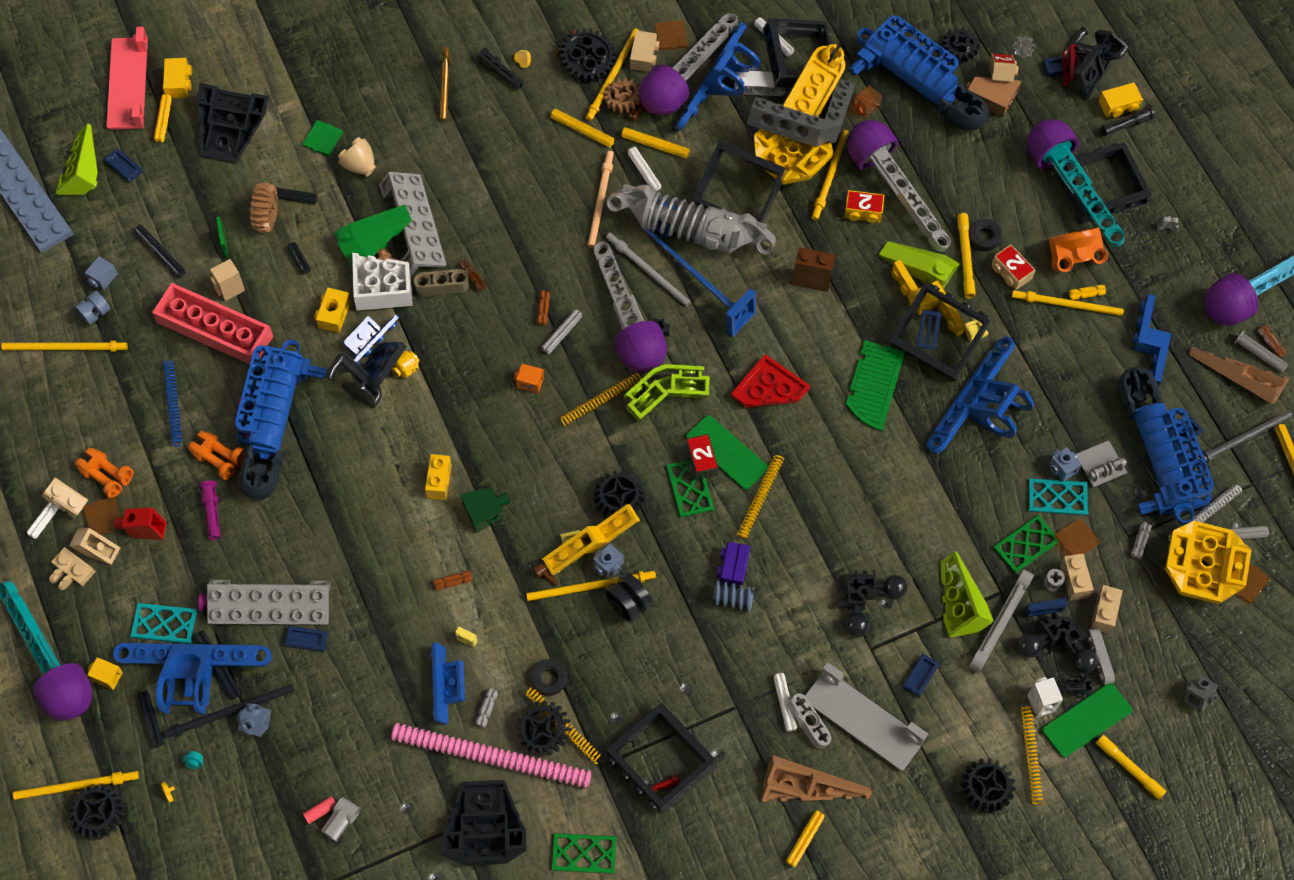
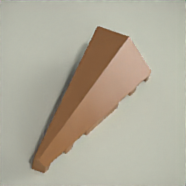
M1192 347L1189 353L1190 356L1271 404L1278 400L1289 380L1287 376L1280 378L1273 375L1271 371L1267 370L1265 372L1252 365L1227 357L1223 360L1214 356V353H1206L1195 347Z
M772 755L765 774L761 800L763 802H768V800L780 799V801H787V799L809 801L833 800V797L852 799V797L865 796L868 799L872 791L871 788Z

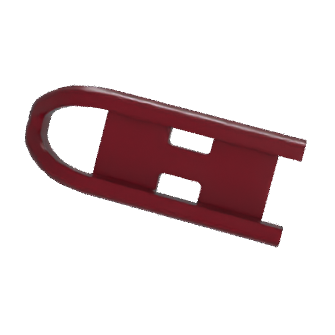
M1074 43L1067 47L1062 54L1063 85L1065 86L1068 85L1067 83L1077 80L1075 72L1078 56H1076L1074 51L1077 48V45Z

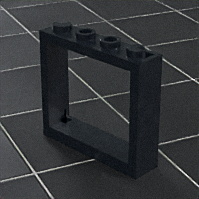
M768 18L763 27V33L774 87L793 88L800 76L786 73L778 34L817 36L819 47L828 46L832 42L830 38L831 31L828 29L827 22ZM834 50L830 54V59L828 60V63L831 61L834 55Z
M719 140L692 200L696 203V206L703 204L705 209L709 206L722 209L702 198L724 152L778 175L757 220L760 223H764L786 176V168Z
M1125 142L1120 144L1114 143L1103 149L1097 148L1093 152L1081 153L1075 157L1082 167L1120 156L1137 193L1104 202L1111 215L1147 205L1152 196ZM1067 164L1063 167V170L1069 172L1074 167ZM1056 171L1081 224L1093 221L1077 196L1070 192ZM1100 206L1092 208L1093 213H1100L1102 211Z
M924 283L892 336L890 343L956 381L991 321L984 312L979 311L977 313L973 311L970 304L964 301L961 304L955 300L956 297L948 292L944 294L939 291L940 288L938 286ZM927 293L982 324L955 370L900 339Z
M663 703L659 704L607 749V760L614 768L617 766L622 771L620 774L627 782L631 781L635 785L634 790L641 797L644 795L648 799L647 803L650 808H653L655 811L658 810L661 815L717 767V760ZM658 718L703 763L662 800L618 754Z

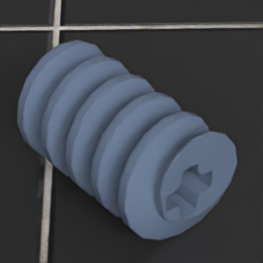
M717 580L713 600L715 599L716 606H719L721 601H723L724 607H727L729 602H731L732 609L739 604V610H742L746 605L747 611L750 612L755 590L752 593L751 587L748 586L744 591L743 585H740L736 590L734 583L728 588L727 582H724L722 587H720V583Z

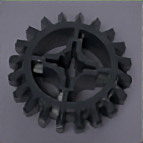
M614 470L612 476L607 472L606 479L601 477L600 483L595 484L596 489L593 490V495L595 496L593 502L597 503V510L601 509L600 514L604 515L607 513L606 516L608 518L624 507L625 502L634 498L630 505L636 515H638V509H642V502H645V497L643 496L645 489H642L643 484L638 482L637 476L632 478L631 472L626 476L623 470L621 474H617ZM614 485V489H613V490L608 491V493H605V491H606L609 487H611V486ZM617 490L621 494V502L619 497H617Z
M543 700L542 704L536 701L534 704L535 708L532 705H528L529 712L523 710L522 714L525 717L518 718L522 725L516 726V729L522 732L518 733L517 737H523L520 744L526 745V751L532 750L533 755H537L539 752L540 756H545L547 752L551 756L553 755V750L555 752L560 751L558 745L565 747L566 744L562 740L563 738H570L565 733L566 731H571V728L566 727V724H569L571 721L570 719H564L567 716V712H561V706L555 708L554 702L548 705V702ZM541 712L551 713L548 717H545L543 720L537 719L535 717L537 714ZM556 721L558 724L557 733H555L553 729V725ZM530 724L534 727L532 735H530ZM539 724L546 725L547 732H541L543 729H541ZM546 736L553 740L546 745L537 744L539 740Z
M988 758L986 763L983 759L979 760V764L973 761L971 763L972 767L967 766L965 768L966 772H963L961 775L964 780L959 782V785L963 786L960 793L966 794L963 798L964 801H971L968 805L969 807L977 806L976 812L983 808L984 814H987L989 809L992 814H995L997 809L1003 811L1004 806L1008 807L1010 804L1009 800L1014 798L1012 792H1015L1016 787L1012 786V784L1015 783V779L1009 778L1012 775L1011 771L1005 772L1006 765H1003L1002 768L998 766L999 760L995 764H992L991 758ZM979 772H990L987 777L974 776ZM996 776H997V777L1000 779V781L1002 782L1003 788H1001V785H999V784L996 782V780H995V777H996ZM989 779H991L989 783L990 787L986 791V793H984L986 790L985 784L989 781ZM972 784L979 790V796L974 792ZM988 795L1001 796L997 800H985Z
M102 783L97 788L94 784H91L90 790L83 787L84 793L76 792L78 799H71V803L74 806L68 807V810L72 812L68 815V819L72 820L70 826L75 828V833H81L82 838L89 836L90 840H94L95 836H97L99 840H102L104 833L107 837H110L109 831L112 829L116 832L117 828L115 825L122 824L119 817L125 816V813L121 811L125 808L124 803H121L123 798L118 796L119 792L116 789L112 790V787L109 785L104 788ZM96 797H104L103 799L101 798L96 802L90 801L91 799ZM112 803V811L109 818H107L106 812ZM86 806L87 811L83 816L84 818L81 819L82 809ZM91 807H93L95 810L98 809L102 817H100L98 814L96 815ZM98 821L103 822V824L99 826H89L90 824L93 825L95 822Z

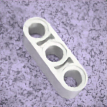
M749 71L735 73L744 82V95L781 96L786 92V88L774 87L772 72ZM736 82L734 84V89H738V85Z

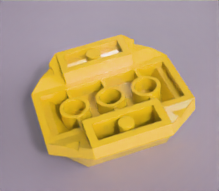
M759 129L754 134L755 155L786 168L787 173L782 182L783 185L810 180L833 157L832 144L828 141L823 142L821 146L814 147L763 129ZM766 171V172H767L768 174H770L772 177H774L775 179H777L778 175H775V174H773V173H771V172Z
M1192 521L1181 528L1173 530L1171 533L1165 569L1180 595L1220 604L1245 588L1252 550L1243 543L1233 530ZM1202 561L1207 562L1209 566L1203 565Z

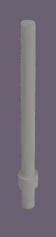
M612 233L606 236V239L616 246L615 249L624 253L685 307L691 303L688 298L630 250L623 240L620 241Z

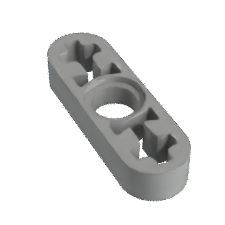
M1099 628L1087 630L1090 634L1087 639L1090 650L1098 658L1097 672L1103 685L1114 683V672Z
M800 693L794 695L788 702L790 711L812 745L818 749L826 747L831 742L830 732L808 698ZM796 702H801L802 705L797 706ZM806 716H809L813 719V726H810L806 723ZM822 736L824 739L820 741L818 737Z

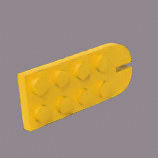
M830 44L818 47L809 58L783 106L818 117L845 70L842 48L836 51L828 63L830 54L837 45Z

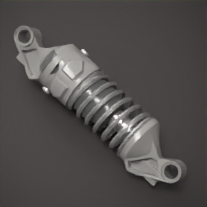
M624 184L623 189L614 191L607 200V206L612 211H619L629 207L644 230L652 228V232H654L658 221H662L660 233L663 234L667 223H670L669 237L675 232L678 233V239L681 236L685 237L686 241L692 239L695 244L698 243V245L707 247L709 250L730 254L741 246L752 242L760 253L768 254L776 243L775 236L766 229L768 224L758 222L749 213L740 215L726 211L724 208L719 209L710 206L705 209L703 204L696 206L694 201L687 205L685 199L679 203L677 197L673 198L670 202L668 194L662 199L661 193L653 190L649 185L634 187ZM613 198L619 199L620 204L616 203ZM667 199V206L664 207L663 204ZM762 241H768L770 246L764 245Z

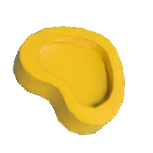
M519 50L514 55V61L519 63L521 68H527L530 65L531 57L527 50Z
M165 781L160 783L169 803L174 801L170 793L175 790L174 786L168 788Z

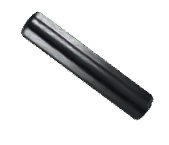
M276 187L279 199L311 204L317 203L318 195L316 193Z
M143 690L137 694L151 744L153 748L163 746L164 742L150 694L147 690Z

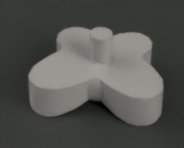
M1163 217L1162 221L1157 223V229L1169 228L1171 231H1178V218Z

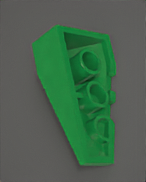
M402 205L350 223L335 231L334 234L339 248L353 268L352 253H358L359 256L368 257V255L374 256L381 248L384 249L387 246L386 243L393 236H397L411 223L412 219L407 206Z

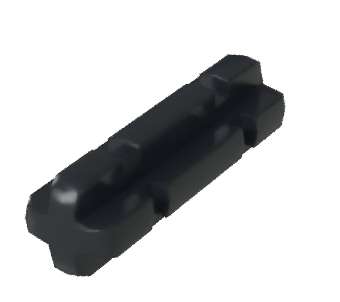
M296 242L289 243L287 246L288 250L300 268L301 273L304 275L311 271L310 266L306 262L307 260L299 249Z

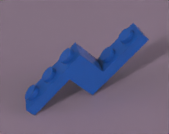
M1148 294L1146 300H1142L1139 311H1142V315L1138 316L1136 327H1139V329L1134 334L1133 343H1135V351L1153 355L1151 364L1154 365V368L1150 372L1159 387L1162 381L1171 333L1149 328L1156 296Z

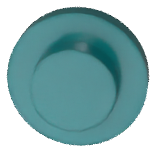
M189 751L183 757V762L190 769H197L203 766V756L198 752Z

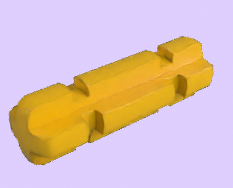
M1105 285L1069 291L1071 300L1106 294Z

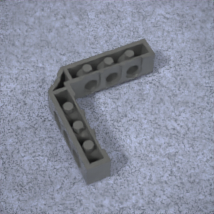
M839 79L825 120L763 98L755 97L747 124L814 147L821 146L823 142L827 141L834 143L837 141L855 84Z

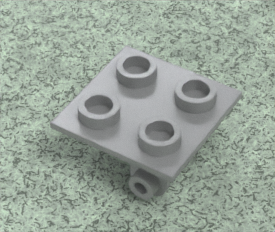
M1109 440L1076 454L1078 461L1082 464L1081 467L1093 487L1128 473L1124 467L1127 464L1126 460L1118 457Z

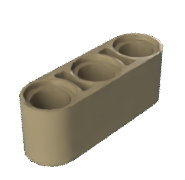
M462 269L424 272L417 274L414 278L415 290L420 296L462 293L469 288L467 272Z

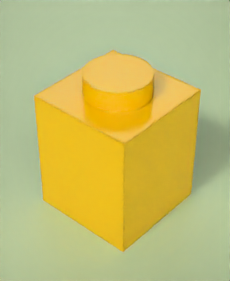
M97 657L95 662L90 664L87 676L92 682L114 690L123 672L119 666Z

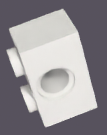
M1043 677L1036 680L1027 695L1036 717L1055 712L1063 701L1054 677L1050 679Z

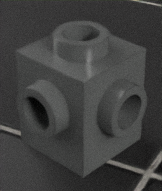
M1199 675L1195 681L1191 680L1187 685L1184 702L1202 712L1208 704L1212 705L1218 696L1216 694L1218 685Z

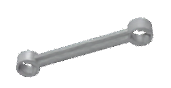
M1025 569L1022 571L969 666L970 668L980 673L1033 579L1034 574Z

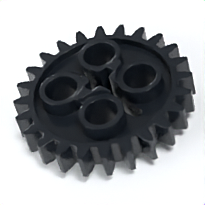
M583 28L582 33L577 29L575 35L570 32L569 37H565L564 42L561 43L559 54H561L559 60L562 61L561 67L566 66L565 72L571 71L570 77L576 75L577 81L581 77L583 78V83L586 82V79H589L590 83H592L593 78L599 82L600 76L605 79L606 73L609 74L615 65L616 57L614 56L616 51L613 50L614 44L609 45L610 39L605 40V34L599 36V31H596L594 34L591 28L589 32H586L585 28Z

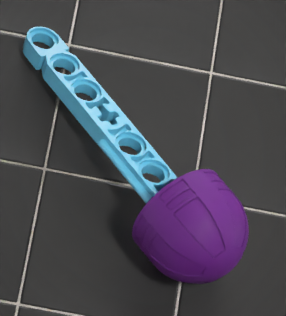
M1294 256L1250 281L1236 273H1230L1217 280L1209 287L1205 295L1204 303L1208 315L1215 322L1226 326L1236 325L1254 316L1258 311L1259 305L1257 295L1294 275Z

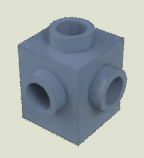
M1067 447L1062 451L1060 449L1055 451L1051 455L1049 463L1052 473L1057 475L1062 482L1078 473L1082 465L1078 461L1077 455Z
M610 543L603 550H598L593 557L594 570L600 576L604 575L607 579L611 575L615 576L621 570V565L624 564V555Z
M248 703L238 713V730L248 735L261 737L269 727L271 710L260 707L257 704Z

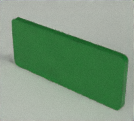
M707 415L687 434V439L708 435L717 466L744 490L750 489L767 472L768 465L710 415Z
M1107 684L1045 726L1043 733L1061 757L1067 758L1131 714L1132 707L1114 684Z

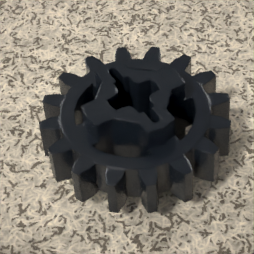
M955 27L954 31L949 29L948 34H944L941 46L955 56L959 63L961 59L966 63L968 58L973 60L974 55H978L980 38H975L976 32L971 34L970 28L967 31L964 30V27H961V30Z

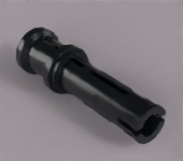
M483 48L479 52L477 60L483 62L487 69L495 71L516 90L523 86L524 81L501 63L500 58L493 56L488 48Z
M1147 104L1140 110L1131 111L1128 116L1101 126V131L1104 136H1108L1133 124L1138 126L1145 120L1154 119L1155 112L1152 106Z

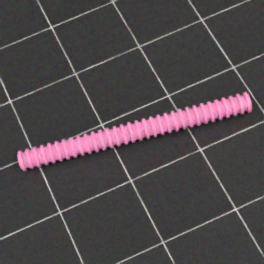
M396 723L392 730V741L398 740L400 743L404 741L405 744L410 743L412 746L416 744L417 747L423 746L424 749L429 747V750L435 749L436 752L441 750V753L447 752L448 755L453 753L454 756L460 755V758L465 756L466 759L472 758V761L477 759L480 763L484 761L485 764H488L489 762L491 765L497 764V767L503 766L505 769L509 767V770L515 769L517 772L521 770L522 773L528 772L529 775L533 773L534 776L540 775L541 778L545 776L546 779L553 778V781L558 779L559 782L565 781V784L570 782L573 786L578 784L577 786L581 787L582 785L585 789L590 783L591 770L586 772L585 769L578 770V767H575V769L572 766L566 767V764L560 765L558 762L554 764V761L548 762L546 759L541 761V758L535 759L534 756L529 758V755L523 756L522 753L517 755L516 752L510 753V750L505 752L504 749L498 750V747L493 749L492 746L486 747L485 744L481 746L479 743L473 744V741H461V738L455 739L453 736L449 738V735L444 737L441 733L437 735L436 732L431 733L429 730L424 732V729L418 730L417 727L412 729V726L406 727L405 724L400 726V723Z

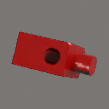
M154 508L126 509L124 517L116 518L115 527L116 529H124L133 538L163 540L167 522Z

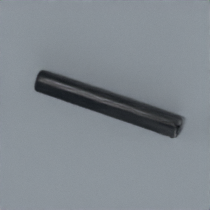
M139 224L134 228L135 233L178 278L185 275V269L143 225Z
M204 630L195 634L199 644L213 645ZM213 666L231 699L241 696V692L226 666Z

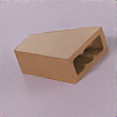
M975 77L972 83L968 82L965 90H970L986 103L988 111L1003 117L1018 93L1021 81L992 80V78Z

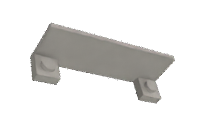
M388 172L379 184L383 199L390 200L393 196L396 207L406 205L412 222L403 229L408 252L401 261L409 262L410 276L413 275L419 266L444 268L446 261L421 175Z
M211 579L207 584L208 623L328 624L331 580H311L309 584H231V580Z
M827 662L820 677L805 695L813 708L898 770L904 771L925 742L928 733L913 722L907 727L842 680L844 673Z

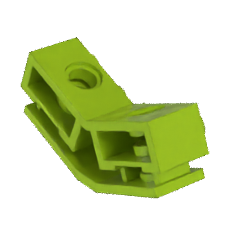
M664 364L656 367L624 395L623 398L625 400H630L626 409L639 422L667 396L707 398L709 396L710 376H702L704 366ZM662 372H677V374H671V376L655 380L650 385L647 383L652 376ZM690 373L691 375L697 377H683L682 375ZM643 388L646 389L638 399L634 398L636 393Z

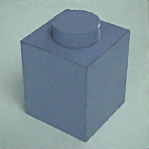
M98 257L85 274L88 278L87 282L91 286L104 290L116 277L117 271L113 264Z

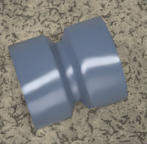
M96 290L87 296V301L82 300L74 306L77 313L88 325L97 321L98 315L103 316L111 310L106 300Z

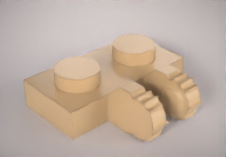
M64 547L51 561L58 569L53 572L49 581L55 583L66 574L67 576L59 583L58 588L60 590L66 589L73 581L83 586L95 573V570Z

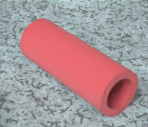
M330 796L303 813V815L310 824L333 810L336 802Z

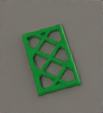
M693 459L666 465L680 518L714 511L704 471L695 473L688 469L691 464H694ZM678 467L683 470L678 478L673 476L672 468ZM685 472L695 477L690 485L681 480ZM697 479L703 482V491L693 487ZM678 483L688 488L683 496L678 494L676 487ZM690 490L700 495L695 503L686 498ZM703 497L708 500L709 507L703 508L698 505ZM683 501L693 506L690 511L683 512L681 505Z
M1037 515L993 546V549L996 550L1016 574L1061 540L1040 515ZM1038 521L1041 525V530L1030 529V525ZM1020 532H1026L1025 541L1014 540V537ZM1029 533L1040 534V544L1029 542ZM1044 535L1051 536L1054 541L1049 545L1043 544ZM1005 543H1011L1010 553L1003 552L1000 547ZM1014 544L1025 546L1024 555L1013 553ZM1028 546L1039 548V552L1033 556H1028ZM1013 557L1024 559V563L1016 567L1012 563Z
M553 834L552 871L615 874L617 836ZM558 838H568L571 843L562 850L558 845ZM589 839L593 844L584 851L577 841ZM601 840L612 841V847L607 852L599 844ZM573 845L581 852L574 861L565 853ZM595 846L603 853L596 862L587 854ZM562 855L570 863L567 867L557 866V859ZM585 856L592 865L589 868L578 867L576 863ZM607 857L611 862V869L600 868L598 864Z

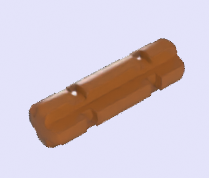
M549 291L540 292L537 325L539 326L547 324L550 300Z
M1266 324L1261 326L1258 332L1261 336H1264L1263 339L1269 348L1274 350L1273 353L1277 357L1284 356L1286 350L1283 346H1280L1281 343L1274 333L1270 332L1269 326Z
M468 570L462 572L463 574L456 573L444 576V579H434L435 589L441 590L445 586L449 588L460 585L462 582H471L473 580L472 574Z

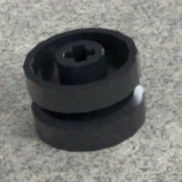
M624 572L617 578L618 584L611 583L604 589V594L617 613L627 622L633 623L640 617V611L646 612L653 606L654 602L642 583L631 573Z

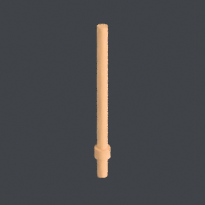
M607 151L605 162L602 163V177L587 245L589 248H594L609 174L612 173L613 168L612 159L614 153L612 151Z

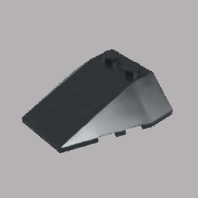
M199 83L196 106L198 108L201 156L237 163L265 117L270 97L251 93V95L221 90L214 85Z
M505 780L463 782L455 801L453 812L449 816L447 827L442 834V856L464 866L507 864L527 851L526 829L521 822Z

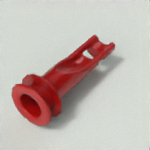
M676 774L674 777L670 775V779L653 785L652 790L656 791L672 786L676 788V785L680 784Z

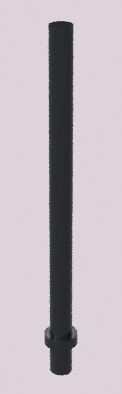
M293 684L187 723L175 724V727L163 731L165 738L167 739L175 735L181 736L183 732L243 710L248 703L259 705L292 693L295 689Z

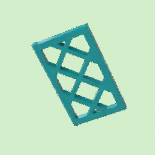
M1029 478L1028 510L1088 515L1087 482H1062V480ZM1033 484H1042L1045 488L1038 493L1033 488ZM1061 485L1065 489L1058 494L1051 486ZM1073 486L1083 487V493L1078 496L1071 488ZM1046 490H1049L1055 496L1049 503L1041 496ZM1067 491L1076 498L1070 504L1061 497ZM1038 498L1045 507H1034V501ZM1059 500L1065 508L1056 509L1051 505ZM1079 501L1083 505V510H1074L1072 506Z
M138 603L130 637L191 644L197 609ZM142 608L152 609L153 611L144 619L140 615ZM161 611H172L174 614L164 621L158 613ZM182 613L192 614L191 619L186 623L183 622L179 615ZM156 615L161 623L151 630L146 622ZM177 617L182 625L172 632L167 624ZM143 624L149 631L146 634H137V628ZM163 626L170 633L166 637L154 634ZM185 628L188 632L187 639L177 638L175 635Z

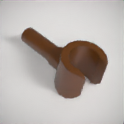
M543 564L533 568V572L538 578L544 575L555 586L559 583L547 572Z

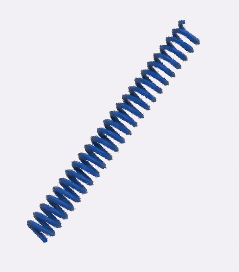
M164 359L163 369L167 390L171 444L180 447L181 445L173 444V442L181 443L183 441L181 439V423L179 422L180 413L178 412L174 362H165Z

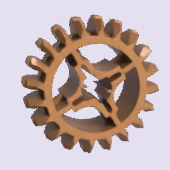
M259 183L254 188L250 205V219L254 231L265 233L271 231L274 227L278 210V197L274 184Z

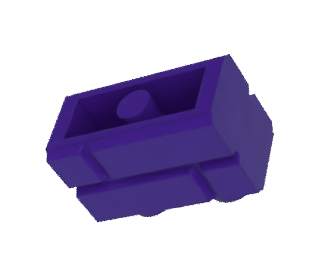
M727 542L726 548L722 547L720 559H724L723 566L719 565L717 577H720L719 583L721 585L724 582H727L728 586L734 583L736 588L743 585L750 552L749 545Z

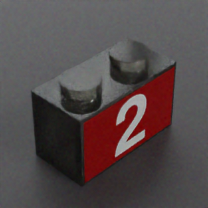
M709 434L686 439V446H683L685 457H689L690 463L688 468L690 475L694 474L695 481L718 476L719 467Z

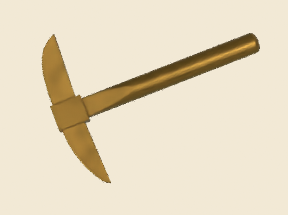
M443 47L444 61L441 75L440 119L446 120L448 64H452L449 48Z

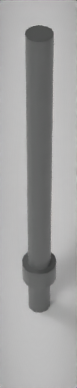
M1288 410L1214 449L1209 448L1203 452L1205 461L1209 462L1215 459L1217 455L1291 418L1292 413Z

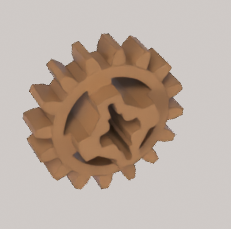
M619 78L617 83L612 81V86H607V91H604L605 103L609 109H613V112L618 109L620 113L623 110H626L628 113L630 108L635 110V105H640L639 83H634V79L627 81V78H625L624 81H621Z

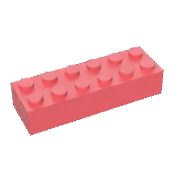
M174 283L170 284L152 312L158 324L247 364L251 362L254 349L260 345L268 346L273 338L269 325ZM261 351V353L259 354V359L264 353V351Z

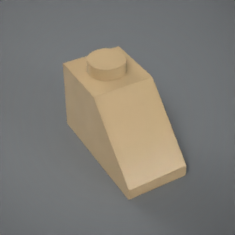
M78 528L69 545L83 555L112 565L120 550L119 546L90 528Z

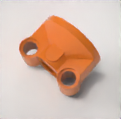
M1100 227L1071 232L1048 239L1052 255L1051 267L1058 273L1070 271L1075 263L1088 261L1091 264H1102L1108 258V253L1103 247ZM1096 251L1099 253L1098 260L1094 258V253ZM1061 259L1065 262L1063 269L1059 266Z

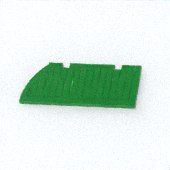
M864 340L860 355L865 356V359H858L849 391L855 393L854 396H847L845 406L861 422L882 432L905 351Z

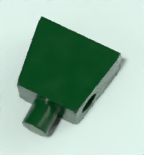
M490 487L461 494L463 506L476 533L503 517L501 507L510 503L506 492L495 496L493 489Z

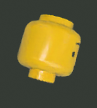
M404 351L391 371L396 377L409 378L418 370L419 359L412 351Z

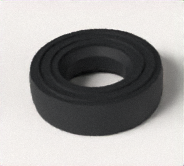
M990 219L975 221L969 230L970 243L981 251L995 249L1002 238L1000 226ZM986 229L991 232L992 238L982 240L978 232Z
M545 659L538 662L531 672L532 686L537 692L545 696H553L560 693L567 683V672L564 666L553 659ZM548 670L555 672L557 675L556 681L550 685L543 683L541 680L542 674Z

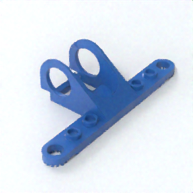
M740 22L737 29H735L736 31L733 32L732 37L726 43L676 123L675 128L681 131L690 116H695L699 110L697 105L699 103L702 104L707 95L740 96L744 93V82L734 72L756 71L760 67V60L757 55L743 44L737 42L747 27L746 24ZM734 52L746 54L752 60L753 65L749 66L739 62ZM725 76L733 79L737 83L738 89H731L725 86L721 80Z
M1011 337L999 338L993 349L988 352L934 430L935 433L928 439L927 447L930 452H942L967 416L999 436L1005 438L1014 437L1017 428L1009 416L1003 415L1004 412L1011 405L1023 411H1030L1034 407V402L1028 391L1020 390L1017 384L993 380L1015 348V343ZM1016 394L1025 400L1026 405L1013 401ZM989 402L1000 404L997 409L986 408ZM989 417L1001 420L1007 425L1009 430L1005 431L996 427Z
M121 643L115 647L113 652L114 659L121 664L164 665L156 688L157 706L159 711L164 714H170V706L173 705L193 706L196 713L205 715L206 706H209L212 666L264 667L272 660L271 651L267 647L260 645ZM127 648L129 655L125 659H121L120 651ZM265 651L266 658L261 662L257 661V653ZM176 679H185L184 697H192L194 681L196 679L194 701H174ZM166 680L168 693L166 702L164 704L163 685ZM202 681L203 698L202 701H199V685Z

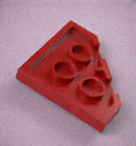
M765 354L731 393V398L745 408L798 403L810 390L811 386Z

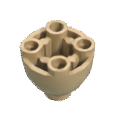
M358 137L351 143L352 147L348 151L344 149L338 155L340 159L338 163L350 172L363 174L365 177H368L377 167L374 165V155L371 146L366 139L361 140Z

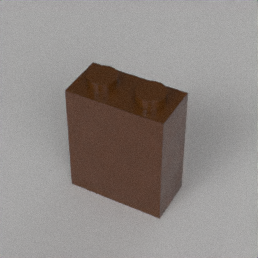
M799 247L792 285L828 292L835 254Z

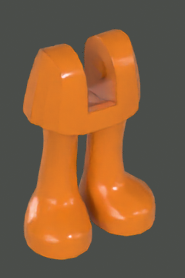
M201 430L196 436L203 444L200 446L191 441L187 446L188 450L200 462L206 460L218 469L219 476L224 480L231 478L236 473L235 466L240 468L245 458V450L243 448L237 447L232 451L219 443L216 435ZM215 451L219 453L224 458L229 460L231 463L224 462L223 460L212 454V452Z
M88 447L85 451V454L90 458L88 463L81 458L75 461L76 467L87 479L93 477L104 486L103 492L109 498L120 494L122 486L118 482L127 486L134 473L133 469L129 466L117 468L107 460L105 453ZM101 468L117 479L118 482L111 480L99 470Z

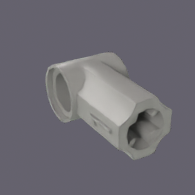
M342 797L335 805L332 816L321 832L337 842L348 824L355 821L361 808Z

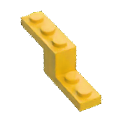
M898 260L894 262L891 273L894 280L899 282L902 293L907 295L911 306L921 288L918 289L902 261ZM939 281L931 283L938 286L940 292L946 294ZM927 293L917 310L918 315L922 314V310L930 311L938 307L941 316H944L947 320L948 328L956 336L963 334L966 325L957 310Z
M627 504L599 525L587 526L542 559L551 574L556 575L584 554L595 553L639 522L640 519L632 506Z

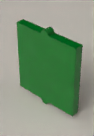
M317 120L302 145L314 150L315 153L319 152L330 156L342 136L343 130L333 127L332 124H326Z
M219 216L216 219L220 244L225 257H229L225 228Z

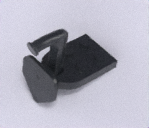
M1081 27L1068 45L1069 47L1072 43L1076 44L1077 48L1074 49L1076 54L1086 56L1075 72L1082 98L1088 99L1107 73L1111 60L1122 58L1129 49L1128 45L1110 31L1097 30L1095 32L1097 44L1092 46L1080 43L1083 37L1089 34L1085 27Z
M403 342L380 343L375 348L373 356L366 361L364 369L347 353L341 352L336 356L326 374L323 375V378L334 381V375L342 365L358 380L357 383L344 382L341 385L342 388L354 399L375 408L382 397L379 385L387 377L407 346Z

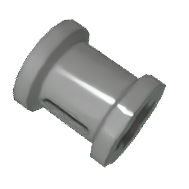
M1058 569L1050 570L1044 579V587L1049 592H1056L1061 588L1065 576Z

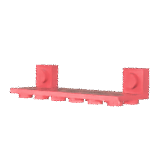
M136 27V34L133 35V38L112 39L107 112L108 130L144 127L148 38L144 27Z

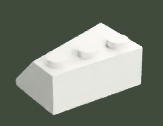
M352 253L354 301L357 311L413 306L409 262L392 259L380 260L376 259L375 256L368 255V257L359 256L358 253Z

